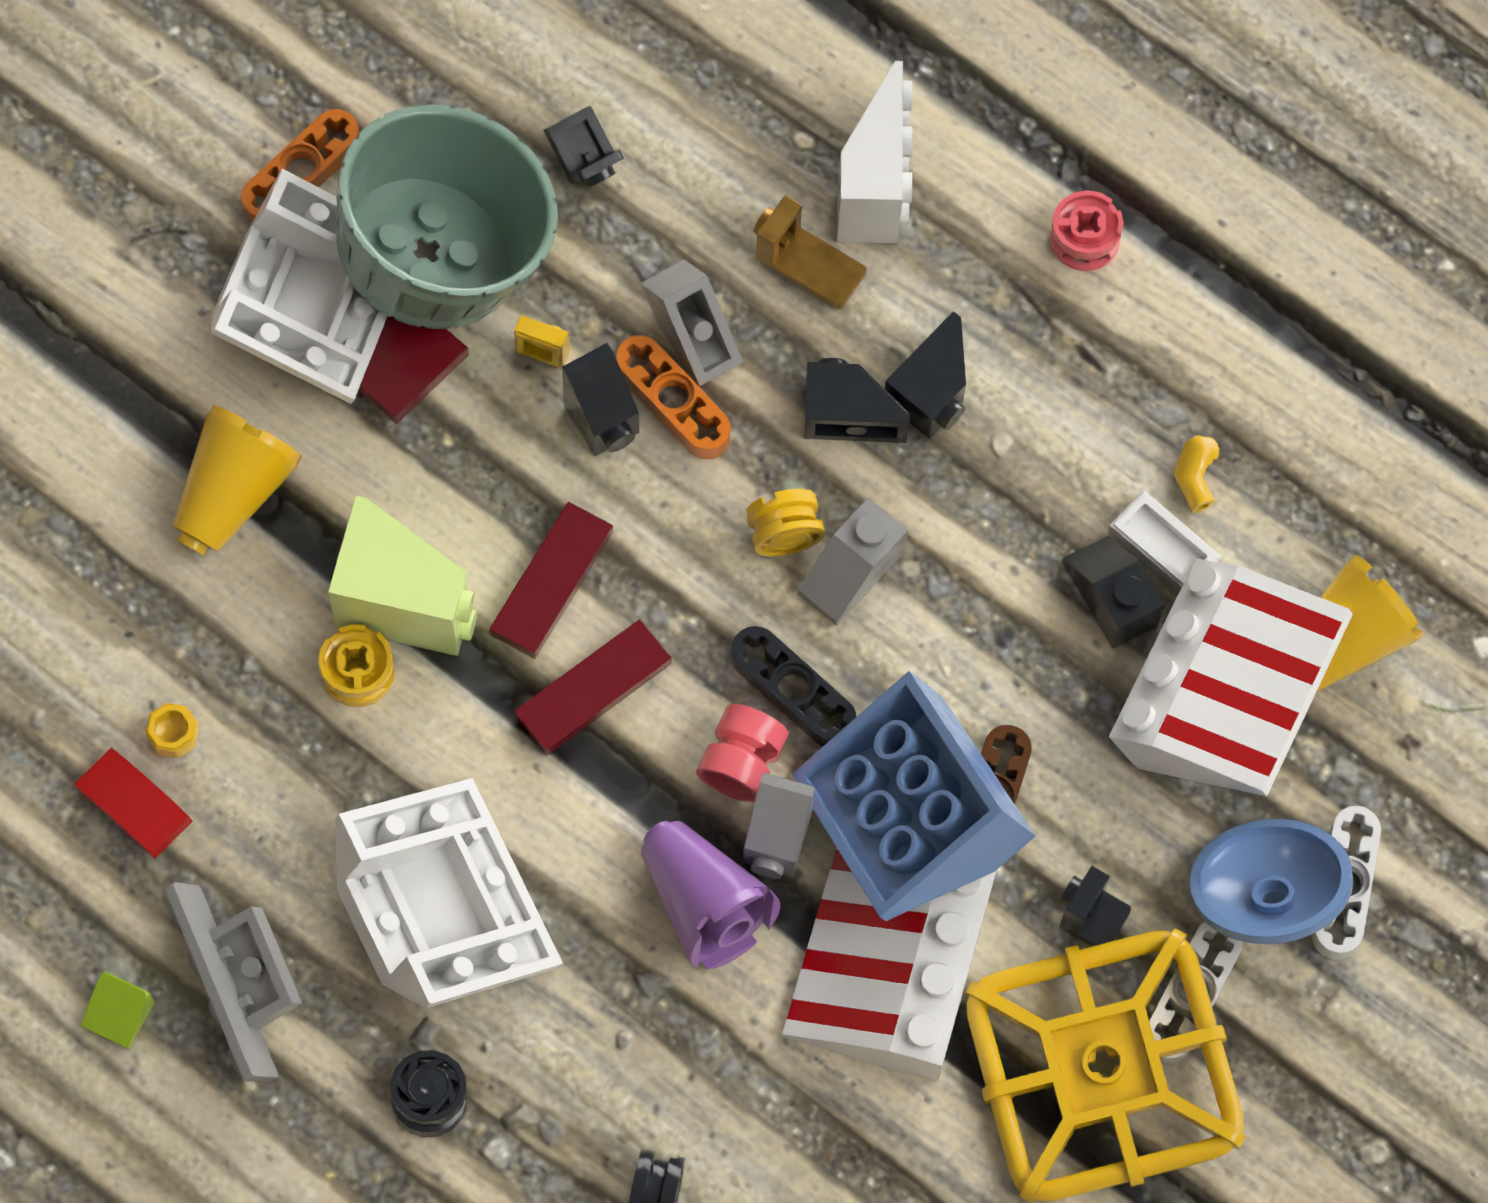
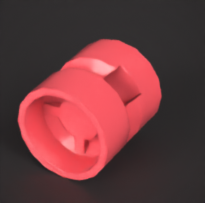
M730 704L726 706L715 730V736L719 742L708 745L696 770V775L701 781L721 794L743 802L754 803L762 774H770L771 772L766 765L777 762L789 732L784 725L764 712L741 704Z

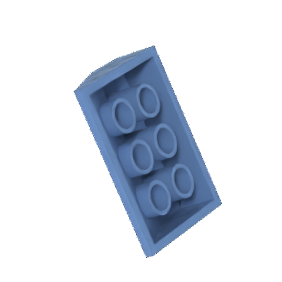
M910 671L903 675L791 774L796 782L815 787L814 812L879 917L885 921L995 872L1035 837V834L944 698Z

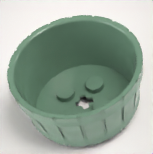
M435 104L418 105L417 108L410 106L394 110L385 114L382 119L379 117L368 124L358 134L357 139L353 140L342 162L336 192L338 212L336 246L340 261L350 282L364 299L367 298L369 303L378 311L389 317L393 316L396 318L395 320L407 325L425 326L427 329H450L451 327L456 328L468 325L486 317L495 311L507 299L510 293L522 286L535 273L550 251L555 238L553 234L557 230L558 222L557 203H554L556 196L547 172L542 169L543 165L524 142L521 143L518 140L519 138L511 131L473 111L457 107L453 109L450 106ZM422 240L426 245L436 244L439 248L434 254L437 261L431 262L426 257L420 259L415 257L414 253L418 248L415 241Z

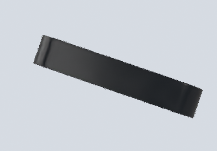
M751 626L741 630L735 636L731 653L732 664L735 670L817 744L824 746L841 731L834 726L827 731L822 729L823 716L812 706L817 694L823 696L819 700V708L830 717L836 715L837 712L843 715L841 721L842 728H845L856 718V711L853 705L771 631L763 627ZM747 644L752 648H756L760 644L766 646L764 658L774 668L779 660L784 661L773 671L770 680L765 679L768 676V666L759 658L755 657L750 662L745 660V646ZM788 675H798L806 680L809 690L802 698L793 700L784 697L780 693L778 684ZM812 706L809 714L805 715L803 712Z

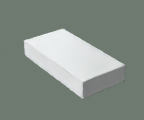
M1144 490L1109 525L1108 532L1178 592H1180L1195 559L1220 562L1222 558L1220 554Z

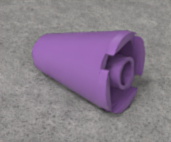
M663 821L653 826L646 833L641 856L685 956L694 967L698 968L699 962H702L707 969H715L732 962L757 943L752 934L762 923L768 929L774 924L780 911V901L774 892L681 821L671 823Z

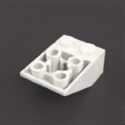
M903 61L894 62L841 151L837 190V242L897 243L899 225H909V205L912 202V172H909V158L912 155V126H909V111L912 109V80H903Z

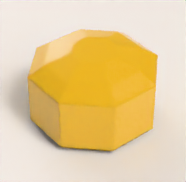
M165 703L149 714L145 734L158 755L180 758L196 747L200 728L187 706Z

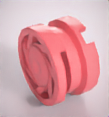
M1094 191L1074 192L1062 199L1055 209L1050 235L1052 250L1060 262L1080 271L1098 270L1111 263L1118 253L1124 223L1121 210L1118 211L1114 207L1111 198ZM1073 258L1080 259L1086 263L1074 261Z

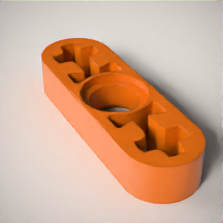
M340 109L328 110L317 117L244 186L241 199L247 219L252 223L260 207L257 209L256 197L261 195L263 198H266L279 172L282 169L287 171L288 165L295 159L306 158L315 164L314 172L310 176L303 178V180L320 187L342 166L347 149L353 140L357 139L359 128L356 119L349 112ZM332 129L338 133L345 129L346 140L341 141L338 138H334L328 143L327 131ZM323 147L327 159H323L319 152Z
M635 335L625 339L618 347L616 360L627 386L694 456L702 459H713L722 455L729 446L731 432L730 421L725 413L655 340L644 335ZM635 354L639 358L649 355V369L656 376L649 388L647 386L650 385V374L640 365L630 368V355ZM678 386L686 391L688 400L681 407L668 408L660 402L658 396L664 388ZM697 406L700 408L697 409L696 419L706 429H710L714 425L717 427L716 440L712 441L709 437H704L701 440L697 439L698 426L690 417Z

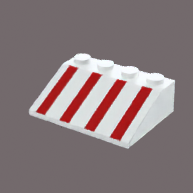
M1195 559L1109 738L1137 769L1267 796L1351 620L1352 612L1346 607L1241 566Z
M836 847L782 1037L938 1081L996 871L885 921L879 917Z

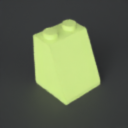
M356 495L328 591L336 629L350 624L366 625L368 629L376 633L380 632L386 640L458 656L462 639L471 640L477 619V610H473L475 592L468 591L466 571L369 499Z

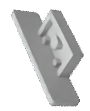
M173 882L165 887L170 901L169 913L174 924L182 931L190 950V965L194 972L202 979L210 998L208 1004L209 1011L215 1022L222 1027L230 1047V1062L245 1081L271 1082L278 1077V1072L260 1029L302 1005V1001L262 908L251 906L217 926L202 889L198 885Z

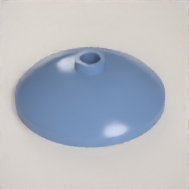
M1288 819L1257 820L1225 831L1208 843L1199 853L1190 874L1191 897L1194 907L1201 918L1214 930L1227 937L1254 944L1287 943L1307 937L1323 929L1345 908L1353 887L1351 862L1342 845L1333 836L1316 826Z

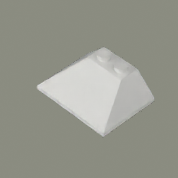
M282 169L245 235L212 313L211 334L351 404L355 400L387 315L378 311L369 303L367 298L364 299L359 294L342 266L336 246V225L338 219L336 196Z
M473 778L340 813L335 818L337 891L382 985L426 1009L551 971L563 964Z

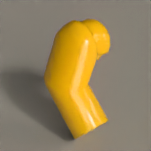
M1196 435L1187 440L1181 449L1173 470L1174 478L1192 513L1204 511L1215 503V499L1203 478L1208 465H1211L1213 459H1217L1219 456L1218 444L1211 437Z

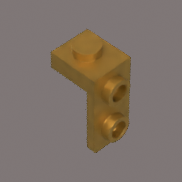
M784 195L775 209L767 207L763 211L754 227L753 232L757 235L756 260L833 307L842 309L865 278L866 266L801 228L802 205Z

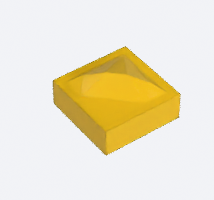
M521 315L514 329L517 353L558 368L564 366L570 353L569 332L555 325H548Z

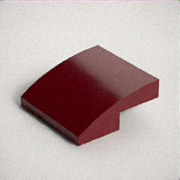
M387 316L356 395L360 399L364 396L368 398L394 423L398 424L469 356L468 347L447 329H427L425 326H411L395 320L396 318L393 316Z

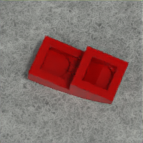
M112 747L73 784L81 796L114 821L125 836L154 859L193 822L170 797Z

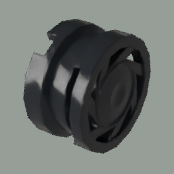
M429 1050L411 1054L395 1067L390 1080L392 1112L400 1126L407 1132L424 1138L439 1137L452 1131L460 1123L467 1108L466 1076L458 1062L448 1054ZM421 1060H431L429 1062H421Z
M642 1149L634 1175L629 1203H677L685 1158L680 1156L676 1158L670 1157L669 1160L657 1158L656 1151Z

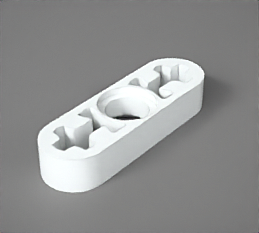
M1350 806L1340 811L1329 832L1346 852L1349 847L1350 834L1342 831V829H1348L1351 822L1360 823V831L1369 835L1361 838L1356 848L1355 857L1349 856L1352 872L1361 881V890L1357 894L1350 896L1344 908L1348 909L1344 917L1343 932L1350 934L1351 937H1345L1341 945L1332 943V934L1325 932L1324 929H1330L1335 919L1323 929L1312 934V941L1316 950L1324 957L1332 960H1342L1351 956L1358 948L1364 935L1381 836V825L1377 816L1371 810L1362 806ZM1356 908V909H1357V913L1354 912V911L1351 910V909Z
M1204 922L1197 929L1190 944L1198 957L1213 1007L1242 950L1243 941L1227 937ZM1219 934L1226 938L1224 947L1231 952H1219L1209 970L1201 965L1209 949V944L1203 938L1213 940ZM1178 967L1149 1020L1155 1041L1161 1040V1036L1154 1031L1157 1029L1164 1032L1172 1021L1175 1012L1185 1017L1177 1035L1196 1030L1195 1024L1188 1019L1192 1018L1189 1004L1184 1002L1178 994V984L1182 981ZM1212 972L1220 973V977L1217 978ZM1170 1005L1173 1010H1166L1165 1006ZM1189 1051L1160 1058L1161 1063H1177L1183 1060Z

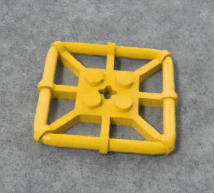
M1176 928L1172 932L1167 930L1149 931L1079 950L1078 945L1064 948L1065 954L993 972L981 978L978 982L971 981L964 994L968 997L966 1002L967 1019L985 1082V1087L981 1089L984 1103L991 1104L1008 1171L1016 1188L1021 1191L1020 1198L1029 1203H1033L1035 1200L1041 1202L1058 1201L1127 1182L1133 1187L1144 1184V1178L1211 1161L1230 1153L1233 1148L1239 1150L1246 1139V1136L1242 1133L1244 1129L1243 1112L1223 1046L1227 1037L1224 1027L1217 1025L1198 957L1192 945L1186 941L1187 934ZM1159 952L1132 999L1096 1008L1085 970ZM1176 960L1196 1030L1155 1041L1146 1007L1170 965ZM1071 974L1082 1012L1045 1021L998 993ZM988 1009L1040 1037L1048 1066L1047 1070L1006 1080ZM1193 1049H1202L1222 1120L1169 1091L1160 1058ZM1105 1050L1109 1058L1118 1057L1120 1065L1112 1068V1076L1102 1078L1100 1072L1090 1071L1088 1064L1096 1061L1095 1052ZM1053 1086L1062 1121L1034 1169L1031 1170L1012 1098ZM1164 1107L1210 1133L1213 1137L1138 1157L1126 1116ZM1109 1120L1113 1121L1123 1161L1046 1180L1075 1129Z

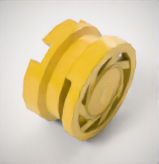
M788 489L774 492L776 498L765 503L764 498L761 497L746 508L748 526L755 530V533L752 535L754 550L760 556L777 557L795 554L813 547L825 537L823 521L816 519L815 515L818 511L816 494L811 490Z
M350 624L338 628V632L329 639L326 638L320 648L318 664L326 691L334 700L346 706L364 707L378 702L388 693L394 682L395 666L389 643L380 632L376 633L368 629L366 625Z

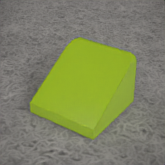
M102 971L80 1026L130 1050L155 1002L148 991Z

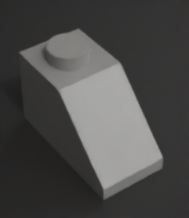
M682 260L640 283L659 328L697 385L701 386L743 363L706 274L686 260Z
M867 498L832 536L798 588V594L834 624L838 625L905 553L908 530Z
M767 773L762 774L743 852V863L751 865V870L754 873L770 879H780L782 875L794 878L812 819L815 787Z

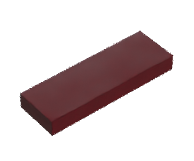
M568 501L489 628L490 635L536 659L612 535L613 525Z
M639 619L514 710L515 718L545 755L548 756L672 664V657Z

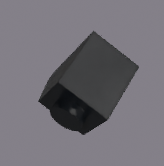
M953 311L885 381L884 389L910 414L909 423L928 439L940 427L945 430L950 429L965 410L963 400L966 388L961 317Z
M605 343L562 366L564 408L594 456L606 450L616 452L628 446L635 439L636 434L639 433V411L609 344Z
M823 358L818 362H807L804 439L907 443L910 414L860 364H848L847 361L840 358Z
M1109 536L1062 558L1064 567L1112 649L1158 626L1165 606L1140 562Z

